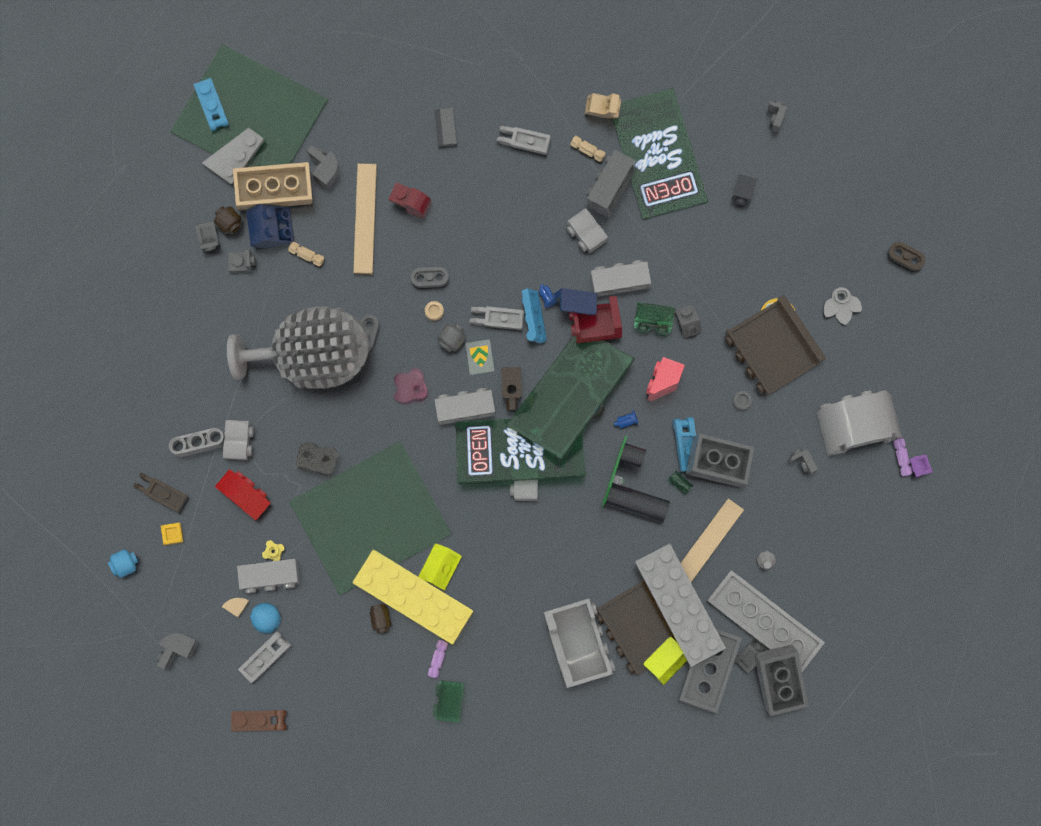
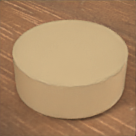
M431 301L426 305L425 315L429 320L438 321L443 317L444 309L441 303Z

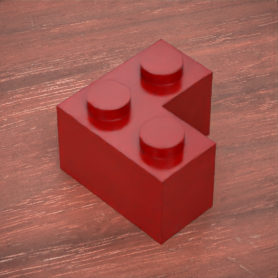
M229 469L215 485V488L255 521L270 505V502L265 498L267 494L260 488L255 490L253 488L255 484L239 471L234 473Z

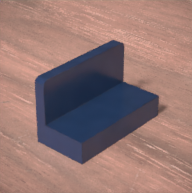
M561 288L554 293V301H560V311L593 316L597 314V293Z

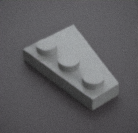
M248 128L202 162V164L234 185L233 169L246 168L265 139Z

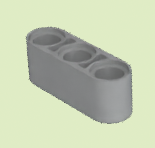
M211 428L178 436L169 442V449L177 457H185L218 449L224 446L225 434L218 428ZM215 434L221 435L218 442H212V437ZM196 439H202V444L200 446H193V442ZM183 443V449L175 451L176 444Z

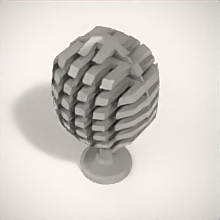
M315 306L302 309L287 316L286 320L279 325L280 328L275 330L272 345L268 348L246 350L244 341L238 334H230L227 341L228 365L231 375L235 380L245 377L247 361L273 359L274 364H276L280 371L281 378H287L296 387L301 389L305 387L326 389L339 386L351 380L361 370V367L365 365L364 363L369 352V338L363 326L359 323V318H354V316L347 313L341 307Z

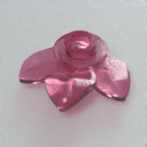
M413 368L410 374L400 373L395 375L394 382L399 390L394 394L393 398L402 403H407L412 399L424 398L427 394V386L423 382V373L419 369ZM417 387H420V390L418 392H415V389Z

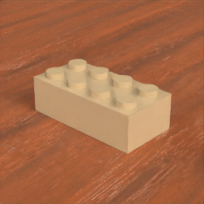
M309 162L233 169L237 210H248L258 204L282 207L313 204Z

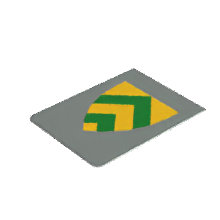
M490 339L465 343L470 374L493 372L494 364Z

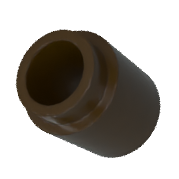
M385 604L371 606L369 615L372 630H377V634L388 632V628L392 627L388 608H386Z

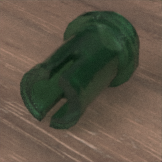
M676 470L668 479L671 481V484L674 483L686 494L693 485L681 475V471L678 472Z

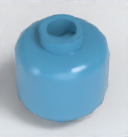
M123 549L111 555L110 561L107 563L114 576L117 575L123 578L136 571L135 564L138 561L133 552L129 553L128 550Z

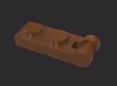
M286 710L231 711V731H285L286 724H284V719L286 717ZM272 717H277V724L271 725Z

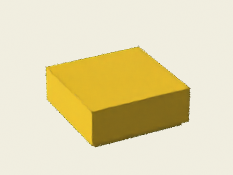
M181 523L161 526L163 545L184 542Z

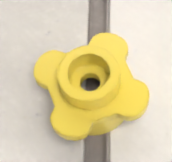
M271 540L267 541L266 550L262 553L263 558L280 561L284 546L282 544H275Z

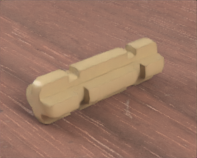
M575 136L571 141L570 145L577 149L578 147L586 155L594 156V159L599 162L603 161L606 155L604 151L600 149L598 151L597 147L585 140L583 142L578 136Z
M296 242L290 244L288 249L290 253L294 255L297 253L298 257L310 263L313 261V264L317 266L323 264L324 256L316 255V252L304 246L299 247L300 244Z

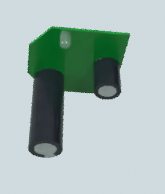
M625 436L620 445L601 507L603 508L604 504L663 523L670 501L622 486L625 483V479L615 475L619 461L641 468L646 454V449L625 443L627 438Z

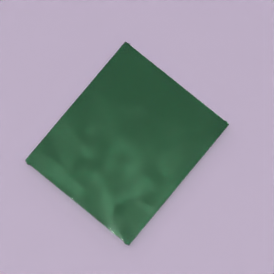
M222 44L200 82L209 78L212 79L229 125L225 127L222 125L217 127V130L211 131L196 90H194L170 132L214 154L246 129L250 128L263 137L265 141L246 167L291 164L327 103L328 98ZM220 116L213 117V120L219 119Z
M401 441L289 501L340 596L357 587L352 582L373 549L399 564L452 535L451 530L446 525Z

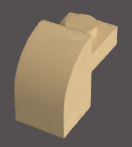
M594 93L588 95L585 114L602 118H618L621 106L620 95L611 94L604 96Z

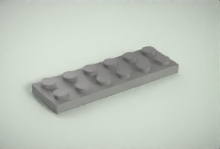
M670 544L635 561L690 667L726 649Z
M732 570L707 600L708 603L769 650L792 644L798 651L802 672L825 643Z

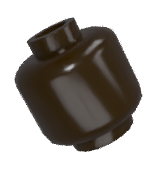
M222 206L215 212L214 223L224 234H234L241 228L242 217L232 206L225 208Z

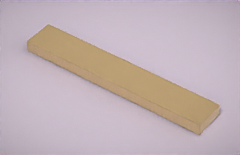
M358 164L354 274L373 275L376 164Z
M730 499L725 502L681 562L690 582H692L744 511V509Z

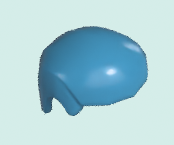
M266 602L259 603L252 609L250 620L255 630L263 634H270L279 628L281 616L274 605Z

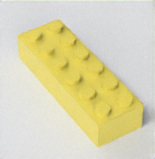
M374 549L352 582L357 587L451 645H454L473 614V610Z

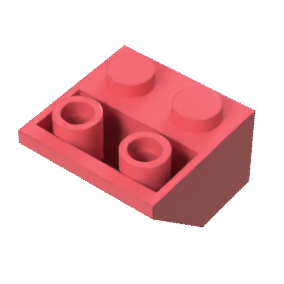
M665 357L662 358L661 362L657 361L653 373L655 379H650L646 394H649L648 400L653 401L675 391L685 365Z

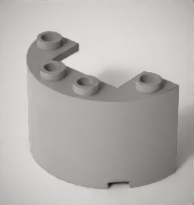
M871 390L865 391L857 397L847 395L841 398L842 401L821 405V409L816 412L827 456L844 453L854 447L880 441L887 443L902 438L892 397L887 390L872 393Z
M589 599L544 612L554 651L567 688L612 675V671H615L612 659L608 660L607 657L609 654L606 643L602 644L600 636H603L600 624L596 625L594 615L598 614L595 603H590Z

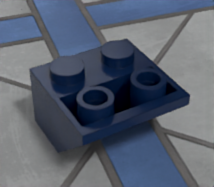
M258 204L246 210L251 247L270 248L290 245L294 242L290 207Z

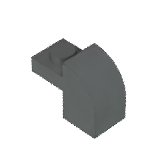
M311 145L307 153L310 158L319 164L312 172L313 179L328 190L339 175V165L336 156L332 151L326 156V153L321 148L317 147L316 149Z
M179 633L166 636L159 643L165 650L160 652L157 658V662H159L157 666L168 670L176 653L190 659L198 641Z

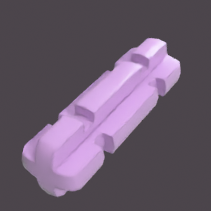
M903 438L896 439L894 447L897 449L896 455L899 466H901V475L909 476L912 474V469L909 466L910 461L907 448H905V440Z
M438 640L437 650L434 652L430 664L431 668L428 671L429 677L438 678L440 672L438 670L442 666L445 656L444 651L448 646L446 641Z

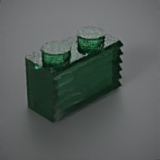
M637 302L634 328H638L637 330L640 332L653 330L660 335L671 333L675 307Z
M440 680V685L436 684L435 696L439 697L438 704H434L433 716H436L437 721L460 723L464 683Z

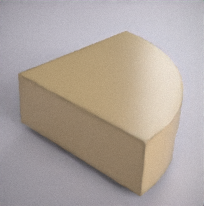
M233 598L225 602L222 607L239 618L250 601L243 598Z

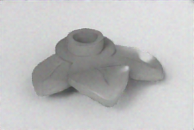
M843 287L835 289L832 293V298L827 300L824 305L825 317L835 315L836 319L843 325L849 323L852 312L862 311L860 300L851 296L849 290ZM838 295H843L844 300H839Z

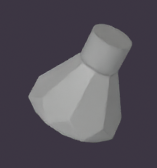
M765 551L759 554L757 562L759 567L766 570L771 569L775 565L776 559L773 553Z

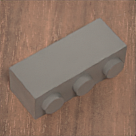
M642 260L633 261L629 265L618 263L610 268L599 266L591 271L593 292L597 293V297L651 287L648 263Z
M487 388L477 389L474 393H468V391L458 392L456 396L444 394L438 396V399H434L439 425L496 416L492 391L487 390Z
M296 559L237 566L239 589L245 591V594L256 593V589L263 588L264 591H274L279 586H283L284 589L295 588V584H300L298 562Z

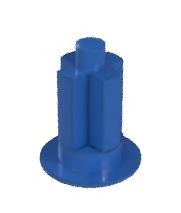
M542 284L539 286V293L546 303L544 305L545 308L552 307L558 303V301H554V295L548 285L544 286Z
M632 409L633 413L617 417V421L614 422L615 427L619 426L621 429L637 423L638 426L639 423L635 411Z

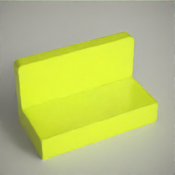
M435 544L418 577L445 591L462 556L450 548Z
M669 637L644 662V666L656 676L659 682L665 685L687 660L678 643L672 637Z

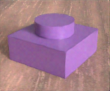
M926 454L910 459L911 467L916 477L933 472Z

